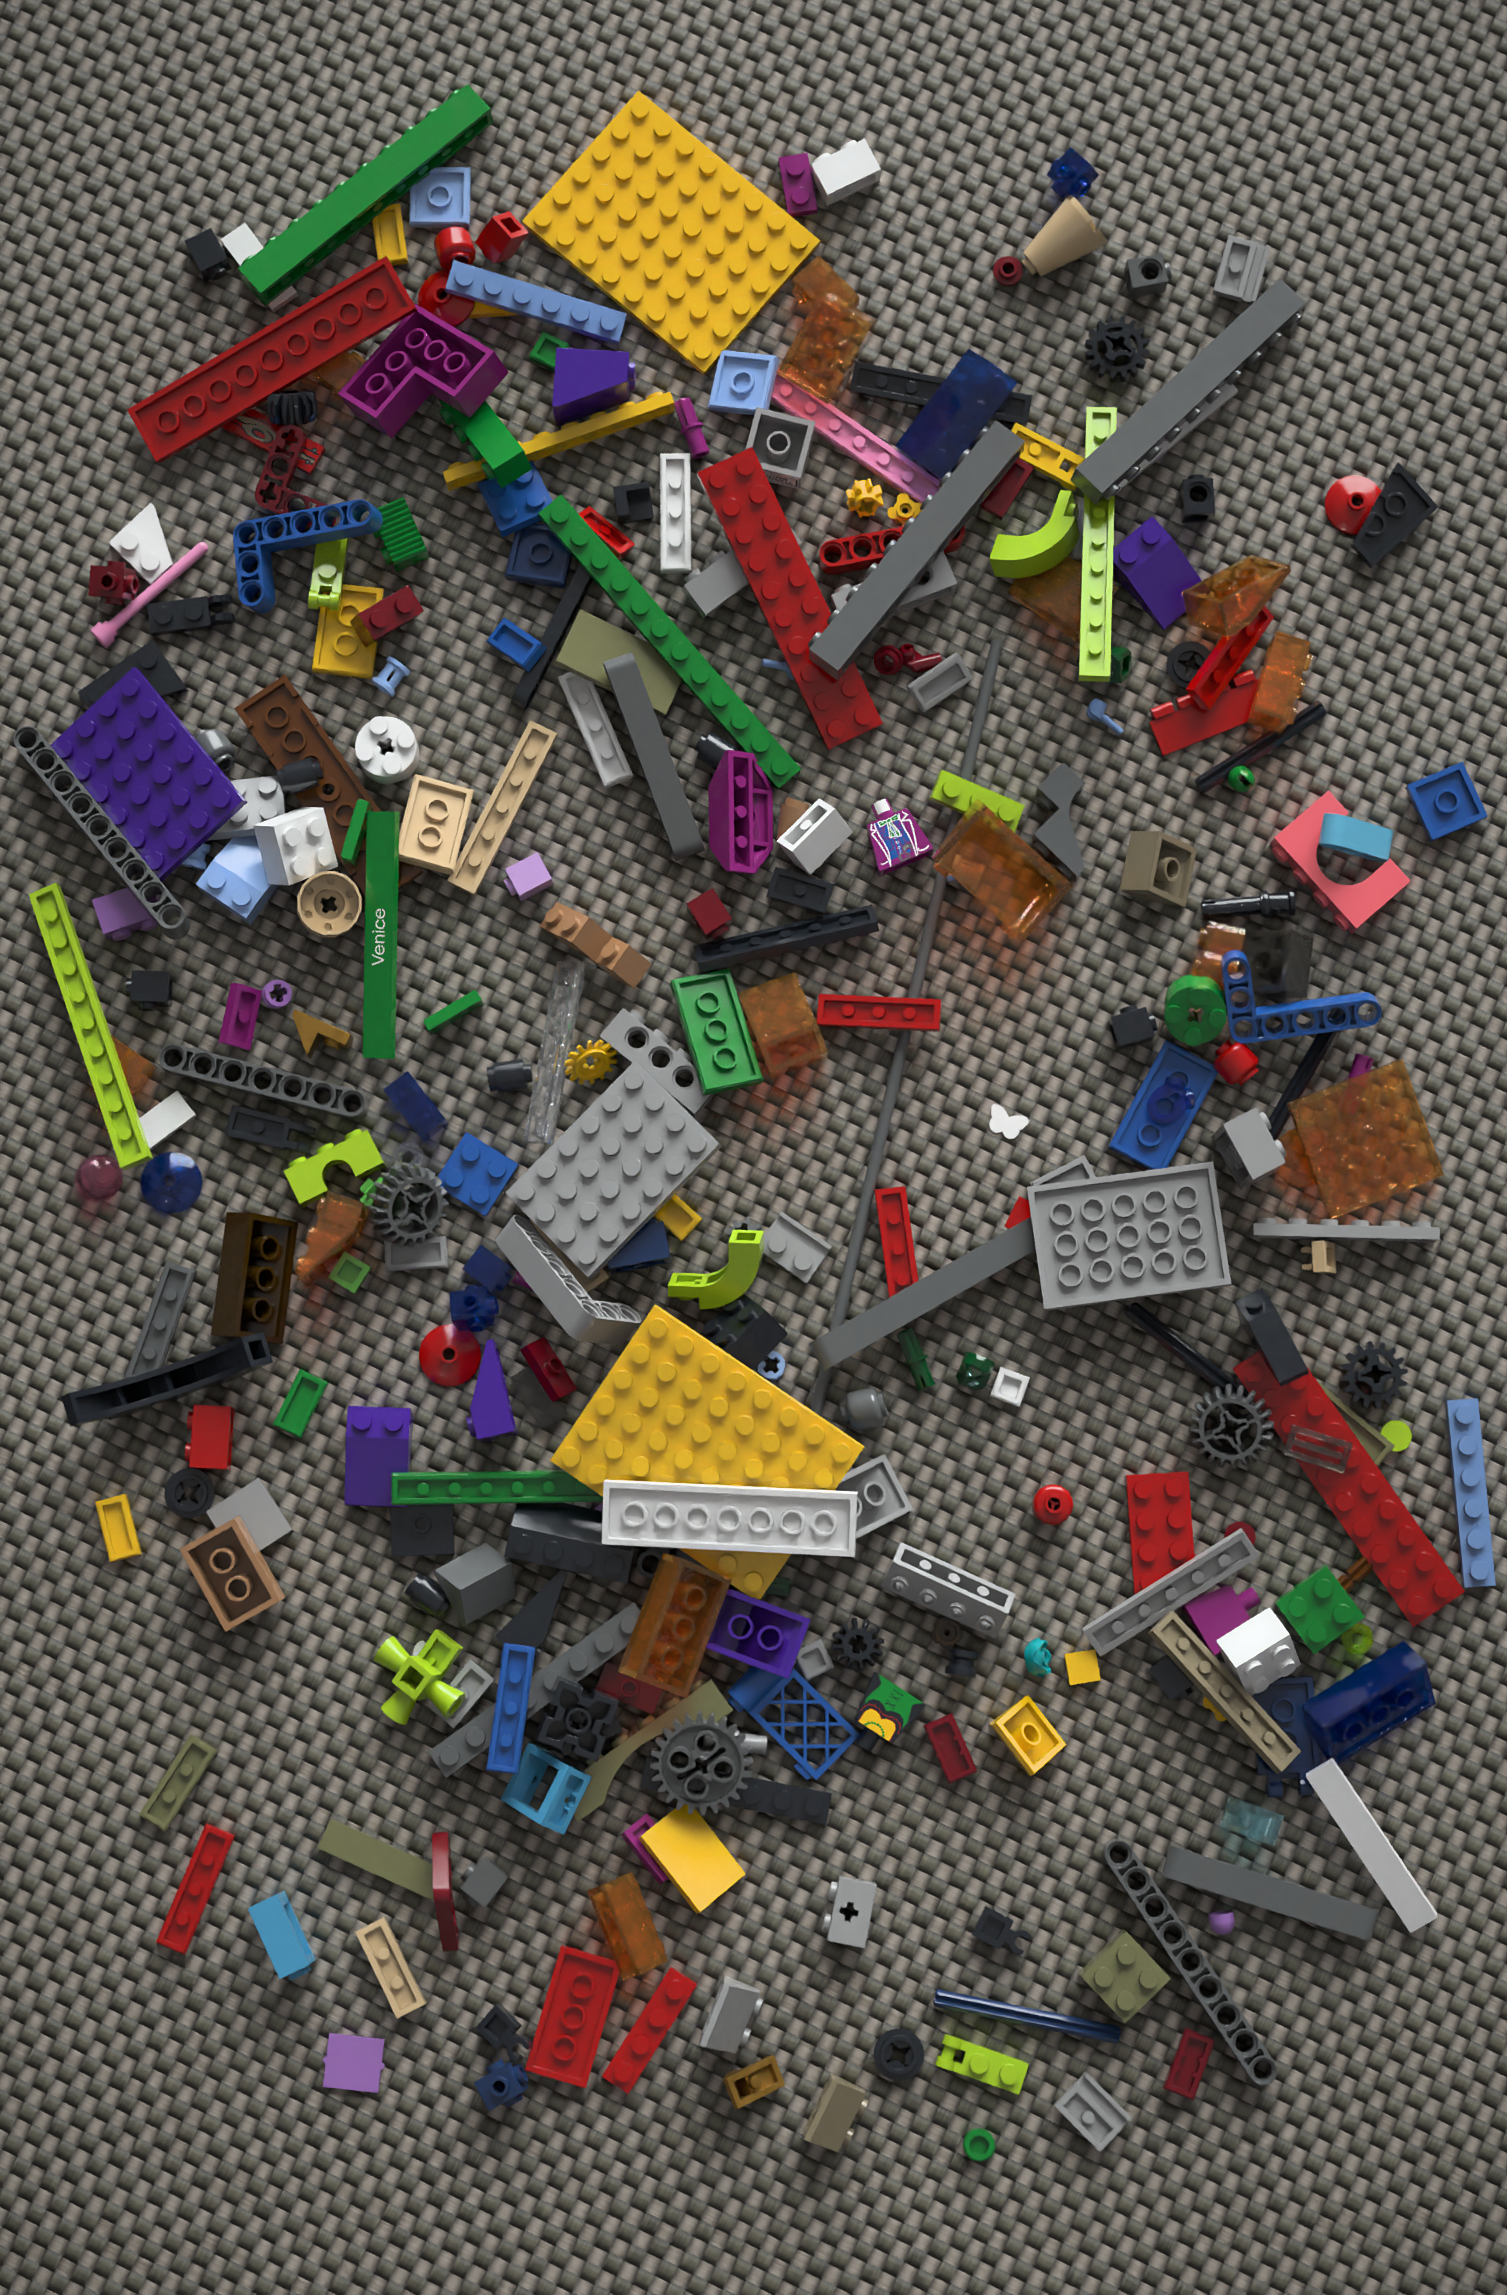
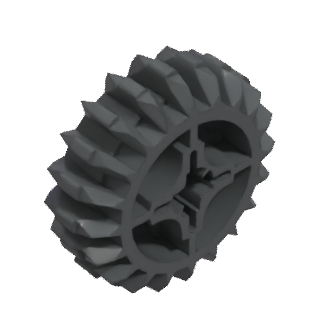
M402 1163L401 1167L391 1166L390 1174L386 1172L381 1173L383 1181L381 1183H373L377 1190L375 1193L368 1194L373 1199V1203L366 1206L370 1212H373L368 1218L371 1223L375 1224L373 1230L380 1234L384 1241L392 1242L396 1246L413 1247L415 1243L424 1244L425 1236L429 1238L434 1237L432 1229L434 1227L441 1228L438 1220L440 1217L447 1216L442 1211V1207L449 1204L446 1199L442 1198L447 1191L441 1187L442 1181L440 1178L436 1177L435 1173L430 1169H424L419 1164L410 1165L408 1163ZM411 1183H418L414 1188L410 1187L406 1191L403 1189ZM409 1220L412 1221L410 1224L404 1227L397 1228V1226H399L401 1223L405 1224Z
M1231 1384L1226 1385L1225 1394L1222 1393L1218 1386L1213 1389L1215 1398L1207 1392L1204 1393L1203 1400L1206 1404L1197 1401L1194 1407L1200 1413L1195 1412L1190 1415L1192 1421L1199 1423L1189 1427L1190 1432L1199 1433V1435L1192 1438V1443H1203L1198 1453L1202 1455L1208 1450L1210 1452L1207 1459L1209 1463L1214 1461L1215 1456L1221 1458L1219 1462V1467L1221 1468L1225 1466L1226 1460H1231V1468L1236 1469L1238 1459H1241L1242 1464L1247 1467L1250 1464L1248 1455L1258 1461L1261 1456L1257 1449L1266 1452L1269 1446L1263 1440L1269 1441L1273 1438V1434L1265 1429L1273 1428L1274 1421L1264 1420L1271 1415V1409L1261 1411L1260 1408L1265 1404V1400L1261 1398L1256 1403L1252 1401L1256 1394L1254 1390L1249 1392L1248 1397L1242 1395L1244 1392V1386L1242 1385L1239 1386L1237 1394L1233 1393ZM1227 1403L1241 1405L1249 1410L1251 1414H1236ZM1218 1406L1221 1423L1207 1430V1415ZM1228 1420L1238 1424L1235 1433L1223 1429ZM1256 1423V1438L1245 1447L1242 1431L1251 1424ZM1212 1439H1227L1236 1450L1225 1449L1217 1445Z

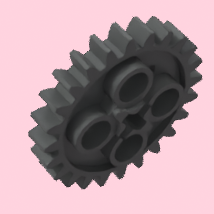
M698 1711L697 1718L692 1720L691 1716L685 1713V1723H681L678 1719L674 1718L673 1725L675 1729L663 1727L666 1739L656 1737L655 1742L661 1749L654 1748L651 1750V1755L658 1758V1760L651 1761L650 1768L659 1771L652 1775V1780H662V1783L657 1787L658 1793L668 1791L666 1796L667 1803L676 1798L677 1810L682 1808L684 1804H687L689 1814H692L695 1807H700L701 1814L705 1815L706 1807L711 1806L712 1810L718 1813V1803H722L725 1807L729 1808L730 1802L728 1797L740 1799L737 1787L747 1789V1783L742 1777H751L752 1771L744 1766L752 1765L753 1758L744 1755L751 1751V1746L741 1745L746 1739L744 1733L735 1736L737 1730L736 1723L729 1728L726 1727L727 1717L724 1716L719 1722H716L714 1712L710 1713L708 1719H703L702 1712ZM703 1735H710L715 1739V1744L712 1747L704 1748L698 1744V1739ZM721 1747L726 1748L725 1752L712 1756ZM675 1752H684L688 1756V1761L681 1765L675 1764L671 1760V1756ZM696 1758H700L702 1761L708 1759L707 1768L703 1769L701 1765L696 1766ZM725 1761L732 1766V1770L727 1774H720L714 1767L717 1763ZM693 1768V1770L689 1771L685 1777L681 1779L677 1778V1775L679 1773L686 1772L689 1769ZM699 1778L704 1781L705 1787L702 1790L694 1791L688 1787V1782L691 1779Z

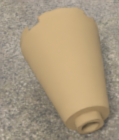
M1070 195L1023 251L1025 259L1022 260V263L1031 275L1037 272L1039 276H1043L1103 247L1107 241L1099 228L1095 231L1096 227L1092 222L1093 219L1075 197Z

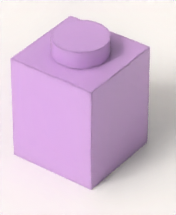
M538 852L505 869L508 878L503 881L511 896L517 894L520 901L553 885L552 878Z

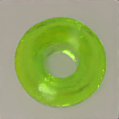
M1356 1623L1342 1634V1644L1350 1653H1365L1373 1644L1372 1631L1365 1624ZM1355 1632L1360 1633L1362 1636L1361 1643L1357 1645L1351 1639Z

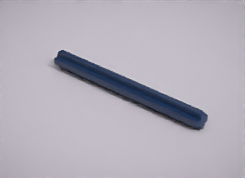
M940 1989L936 1990L933 2004L938 2008L1115 2044L1120 2039V2027L1112 2024Z

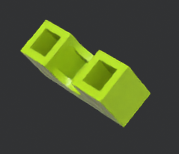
M361 1129L354 1130L344 1136L345 1141L335 1146L333 1143L323 1145L316 1150L317 1155L307 1160L303 1156L288 1164L290 1168L284 1170V1173L302 1207L331 1194L326 1185L325 1177L327 1171L333 1165L346 1164L350 1166L358 1180L386 1167L368 1130L363 1132Z

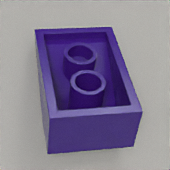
M1153 516L1113 549V576L1163 631L1209 592L1173 538Z
M493 1339L486 1342L470 1407L472 1416L466 1417L470 1436L477 1437V1440L481 1443L517 1435L498 1346Z
M348 1406L345 1448V1506L408 1507V1505H392L391 1473L410 1472L413 1429L411 1408Z
M722 1586L700 1646L789 1679L811 1619Z

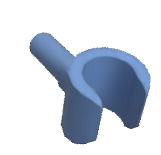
M762 659L761 666L785 671L787 676L794 680L786 662Z
M1093 699L1087 708V716L1090 719L1106 724L1119 736L1123 729L1111 720L1109 716L1104 714L1107 704L1099 699Z

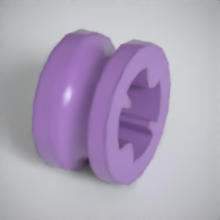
M273 980L266 984L262 990L263 1002L273 1009H279L286 1005L292 996L289 984L283 980ZM274 986L278 987L277 991L282 989L284 996L280 997V1002H276V998L271 999L270 992L274 990Z

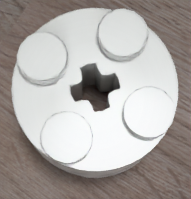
M377 716L365 724L357 736L355 744L357 758L366 775L373 781L386 785L393 784L409 778L416 770L419 762L418 744L413 731L403 721L394 717ZM392 746L393 753L387 752L383 755L382 749Z

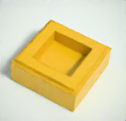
M1095 1649L1064 1654L1069 1685L1101 1680Z

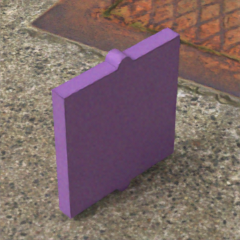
M329 2033L327 2055L323 2058V2062L326 2063L323 2087L378 2093L381 2070L385 2067V2064L382 2062L385 2039Z

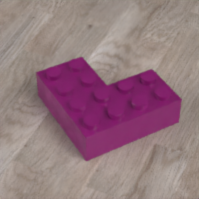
M415 305L418 311L404 318L341 389L338 395L355 416L388 437L393 438L430 394L470 418L509 373L493 350L420 306Z

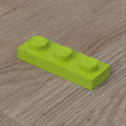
M945 770L939 771L929 797L931 801L1010 835L1015 833L1025 805Z

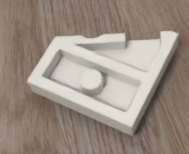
M152 503L145 507L109 541L111 547L149 585L154 583L173 566L164 533Z

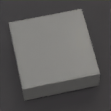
M821 1639L801 1648L796 1659L806 1681L834 1668Z

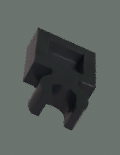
M984 1906L971 1932V1935L998 1949L1001 1948L1005 1941L1010 1949L1019 1955H1022L1024 1951L1016 1947V1938L1019 1936L1029 1940L1031 1938V1935L1023 1929H1010L1014 1920L987 1906Z
M501 2003L495 2004L476 2026V2029L497 2050L506 2046L507 2054L513 2061L517 2062L523 2059L517 2052L519 2043L526 2049H531L534 2046L528 2037L519 2036L516 2033L522 2025Z

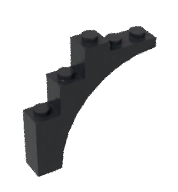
M264 1333L240 1337L217 1348L149 1372L89 1389L71 1392L61 1396L70 1427L108 1418L112 1420L136 1414L156 1404L181 1399L203 1388L226 1384L272 1363L273 1360Z

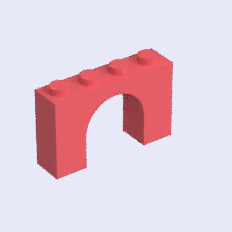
M1328 790L1277 834L1270 844L1273 847L1271 850L1275 857L1282 863L1286 861L1293 869L1292 874L1294 878L1303 886L1307 884L1314 892L1312 894L1314 900L1322 908L1327 907L1335 915L1333 920L1343 931L1348 930L1352 934L1401 892L1411 881L1391 858L1366 880L1355 885L1337 884L1329 880L1322 873L1318 866L1316 853L1323 814L1332 813L1344 816L1349 814Z

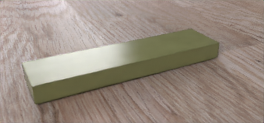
M330 1819L318 1849L426 1898L434 1899L432 1863L339 1821Z

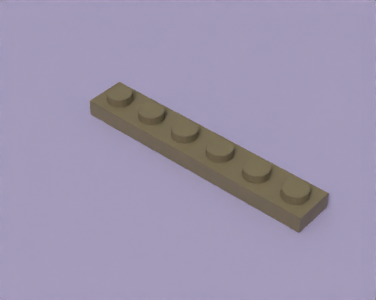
M1173 1610L1168 1612L1148 1632L1153 1640L1276 1774L1281 1773L1301 1752Z

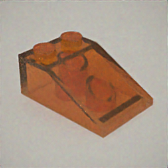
M1250 555L1182 591L1189 625L1221 634L1224 637L1238 634L1240 629L1251 624L1291 572L1290 566Z
M1066 557L1059 564L1045 572L1030 577L1017 578L1007 593L1080 644L1082 564ZM1113 583L1112 602L1116 598L1119 587H1117Z

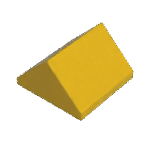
M1028 1694L989 1724L1030 1776L1035 1774L1066 1745Z

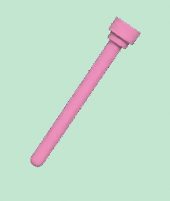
M204 542L198 543L109 622L106 620L102 624L98 622L90 629L93 636L105 648L109 647L115 641L114 637L118 635L116 631L206 554L208 545Z

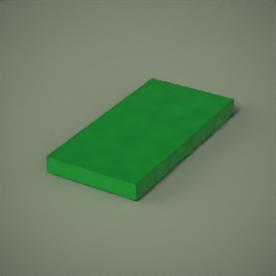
M730 969L672 979L670 987L703 1096L761 1084L763 1077Z

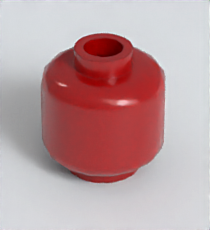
M454 226L443 229L437 234L434 240V249L442 268L451 271L453 260L468 265L473 264L476 258V250L472 237L467 230Z
M1227 1040L1215 1051L1218 1057L1214 1060L1213 1067L1229 1085L1238 1083L1242 1086L1259 1071L1256 1067L1259 1063V1058L1245 1043L1235 1042L1232 1044Z
M1046 1485L1034 1494L1031 1503L1032 1512L1041 1523L1058 1525L1066 1521L1072 1514V1496L1068 1490L1060 1485ZM1051 1498H1055L1059 1502H1053ZM1056 1505H1059V1508L1057 1510H1054V1507Z

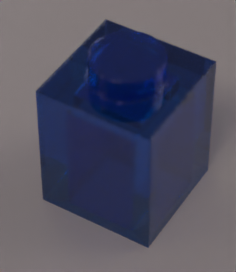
M483 1245L478 1247L462 1268L466 1274L493 1294L497 1289L502 1292L512 1279V1276L509 1274L512 1268Z

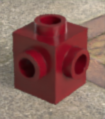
M107 561V566L90 565L88 596L105 598V604L123 605V600H134L135 593L138 591L139 581L136 576V570L126 568V562Z

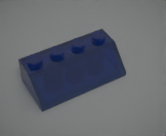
M968 349L895 447L941 481L947 472H951L954 469L962 453L970 448L980 431L989 423L1014 390L1017 382L996 365Z
M1402 1641L1374 1660L1364 1664L1347 1677L1337 1681L1323 1692L1311 1697L1301 1705L1306 1726L1327 1760L1333 1757L1337 1765L1427 1710L1436 1702L1426 1662L1408 1644Z

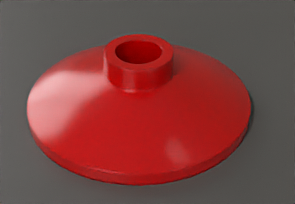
M441 270L428 277L421 286L418 294V306L451 326L456 327L470 316L474 309L475 301L447 293L445 299L440 300L439 297L445 292L450 274L448 270Z
M1347 476L1339 479L1330 487L1325 497L1324 507L1328 520L1339 531L1357 535L1381 490L1373 481L1362 476ZM1359 498L1362 505H1353L1351 499Z
M447 1324L433 1329L425 1336L419 1350V1361L423 1372L433 1382L442 1386H457L470 1380L478 1370L481 1361V1349L477 1339L469 1330L459 1325ZM445 1350H454L455 1356L452 1360L444 1358Z

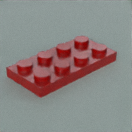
M1188 1472L1125 1475L1133 1596L1195 1557Z
M561 1945L534 2036V2046L530 2050L525 2067L526 2071L586 2088L622 1962Z

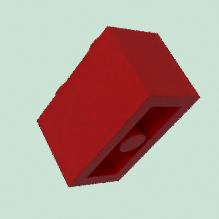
M193 1405V1412H188L187 1430H192L191 1443H186L185 1461L189 1462L190 1468L231 1470L235 1408L231 1406Z

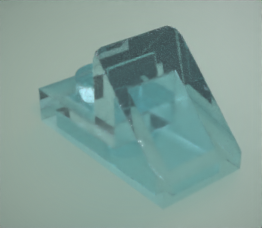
M1229 1796L1219 1826L1274 1846L1284 1816Z

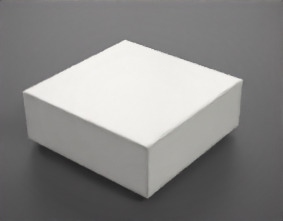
M1000 1367L990 1397L1020 1407L1030 1377Z

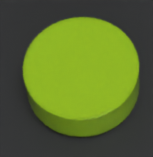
M1390 1421L1383 1425L1379 1432L1395 1445L1390 1452H1399L1406 1449L1412 1439L1410 1428L1401 1421Z

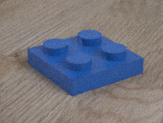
M533 460L529 461L532 470L503 488L499 486L495 479L491 481L485 480L477 484L502 537L541 521L538 513L552 502Z
M1463 761L1408 784L1405 787L1430 842L1488 817Z
M466 1132L438 1177L442 1181L441 1187L445 1188L449 1195L484 1217H487L519 1167V1164Z

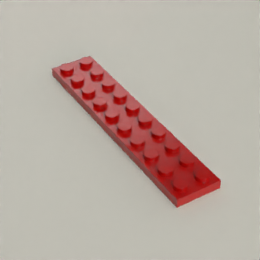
M385 256L127 409L155 461L160 464L263 403L269 395L285 390L418 310L388 257Z
M753 447L697 472L696 475L826 749H832L882 725L883 722L854 661L839 680H836L809 660L810 648L808 644L818 631L823 633L827 628V620L831 612Z
M1258 1351L1232 1368L1248 1392L1251 1390L1256 1392L1253 1398L1255 1402L1261 1398L1265 1400V1404L1260 1409H1271L1272 1413L1267 1419L1274 1421L1273 1428L1364 1558H1367L1369 1564H1373L1372 1569L1413 1627L1465 1592L1309 1369V1374L1280 1386Z

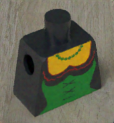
M874 1672L854 1718L865 1725L855 1742L870 1752L881 1736L893 1743L924 1709L926 1704Z

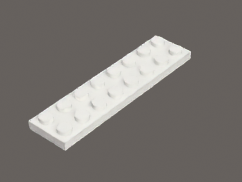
M605 1479L603 1486L602 1544L855 1557L858 1492Z

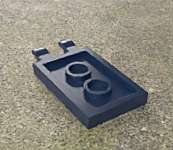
M1313 1676L1279 1678L1269 1684L1268 1688L1263 1692L1253 1694L1252 1698L1294 1742L1301 1752L1281 1773L1276 1774L1255 1751L1257 1776L1266 1775L1267 1798L1283 1796L1281 1779L1298 1778L1299 1796L1314 1794V1788L1306 1778V1773L1321 1765Z

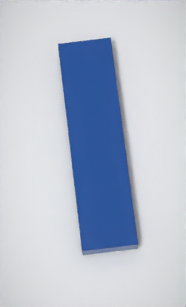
M504 1643L487 1771L519 1774L536 1647Z

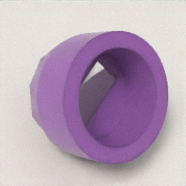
M1216 1911L1208 1914L1209 1924L1214 1932L1225 1935L1234 1928V1911Z

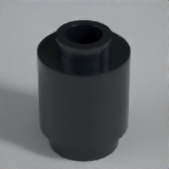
M711 732L708 737L704 734L701 736L694 750L698 752L696 759L716 770L724 751H736L737 747Z
M311 757L285 764L283 769L276 770L283 794L291 792L293 795L320 787L319 780L324 779L319 761L313 763Z
M523 1059L494 1063L492 1067H487V1077L491 1092L505 1093L528 1089L529 1082H533L531 1065L525 1064Z
M418 1573L404 1593L410 1597L409 1601L432 1618L436 1614L442 1617L451 1605L441 1585L428 1575L424 1577Z

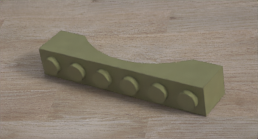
M701 1678L687 1688L691 1694L680 1701L676 1696L662 1706L665 1713L654 1719L650 1715L638 1723L636 1726L639 1731L630 1738L626 1733L611 1743L613 1750L605 1756L600 1753L597 1762L591 1759L584 1762L588 1767L584 1772L592 1776L574 1813L577 1821H580L604 1804L609 1786L617 1770L629 1755L642 1744L664 1734V1726L672 1730L675 1729L673 1725L674 1718L678 1719L681 1723H685V1713H688L692 1720H695L698 1711L702 1712L703 1719H708L710 1713L714 1712L715 1721L718 1722L722 1717L733 1711L712 1679L706 1683Z

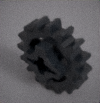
M1109 316L1106 325L1102 321H1098L1097 330L1090 329L1088 334L1090 339L1086 340L1084 348L1088 349L1084 357L1085 360H1093L1090 363V370H1095L1096 368L1100 370L1098 378L1101 379L1107 374L1109 375V382L1113 383L1115 376H1119L1120 380L1125 382L1128 373L1135 378L1138 373L1137 368L1144 369L1146 364L1144 359H1148L1150 351L1144 348L1148 347L1150 341L1148 338L1142 339L1145 332L1144 328L1138 330L1134 328L1135 320H1132L1128 325L1125 323V316H1121L1119 322H1115L1113 317ZM1130 339L1134 341L1137 352H1135V348L1131 346ZM1117 346L1122 348V350L1119 349L1117 352H1114L1112 350L1115 349ZM1098 350H1100L1101 352H1103V355H1104V359H1103V360H1102L1101 357L1099 356Z
M1368 1341L1365 1346L1366 1350L1360 1345L1355 1346L1356 1355L1347 1353L1345 1357L1349 1363L1341 1364L1339 1367L1346 1371V1375L1339 1377V1381L1347 1382L1348 1385L1342 1390L1343 1393L1351 1391L1353 1393L1351 1402L1354 1403L1361 1399L1362 1408H1367L1370 1402H1372L1374 1409L1381 1408L1382 1400L1387 1406L1393 1404L1390 1396L1401 1397L1402 1394L1397 1388L1407 1386V1382L1401 1379V1375L1408 1373V1369H1400L1399 1367L1404 1358L1395 1359L1393 1355L1396 1349L1392 1348L1385 1351V1343L1383 1342L1379 1343L1377 1348H1374L1372 1341ZM1364 1356V1365L1359 1371H1354L1356 1363ZM1379 1356L1384 1358L1391 1367H1386L1382 1364ZM1372 1367L1374 1372L1386 1374L1376 1379L1375 1383L1373 1378L1361 1377L1367 1374V1372L1372 1371ZM1393 1379L1390 1388L1382 1394L1385 1382ZM1355 1383L1363 1385L1367 1389V1394L1363 1393Z

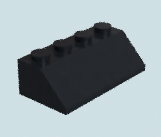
M517 1503L504 1556L628 1583L636 1546L602 1544L603 1511L569 1503Z

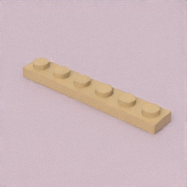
M531 720L529 721L456 862L453 875H450L447 880L449 884L476 896L558 737L556 732Z

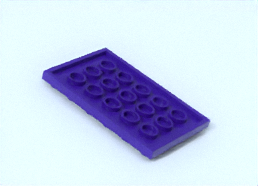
M135 667L125 674L50 745L161 882L248 803L139 669Z

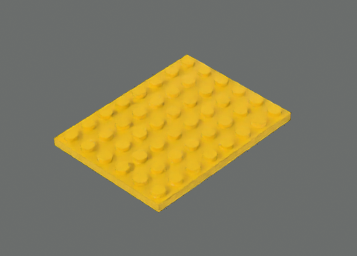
M639 90L522 220V225L703 376L718 361L721 351H727L820 245V240Z
M655 1304L550 1461L602 1497L605 1479L835 1491L864 1446ZM679 1548L746 1595L758 1600L762 1598L791 1555L787 1553Z

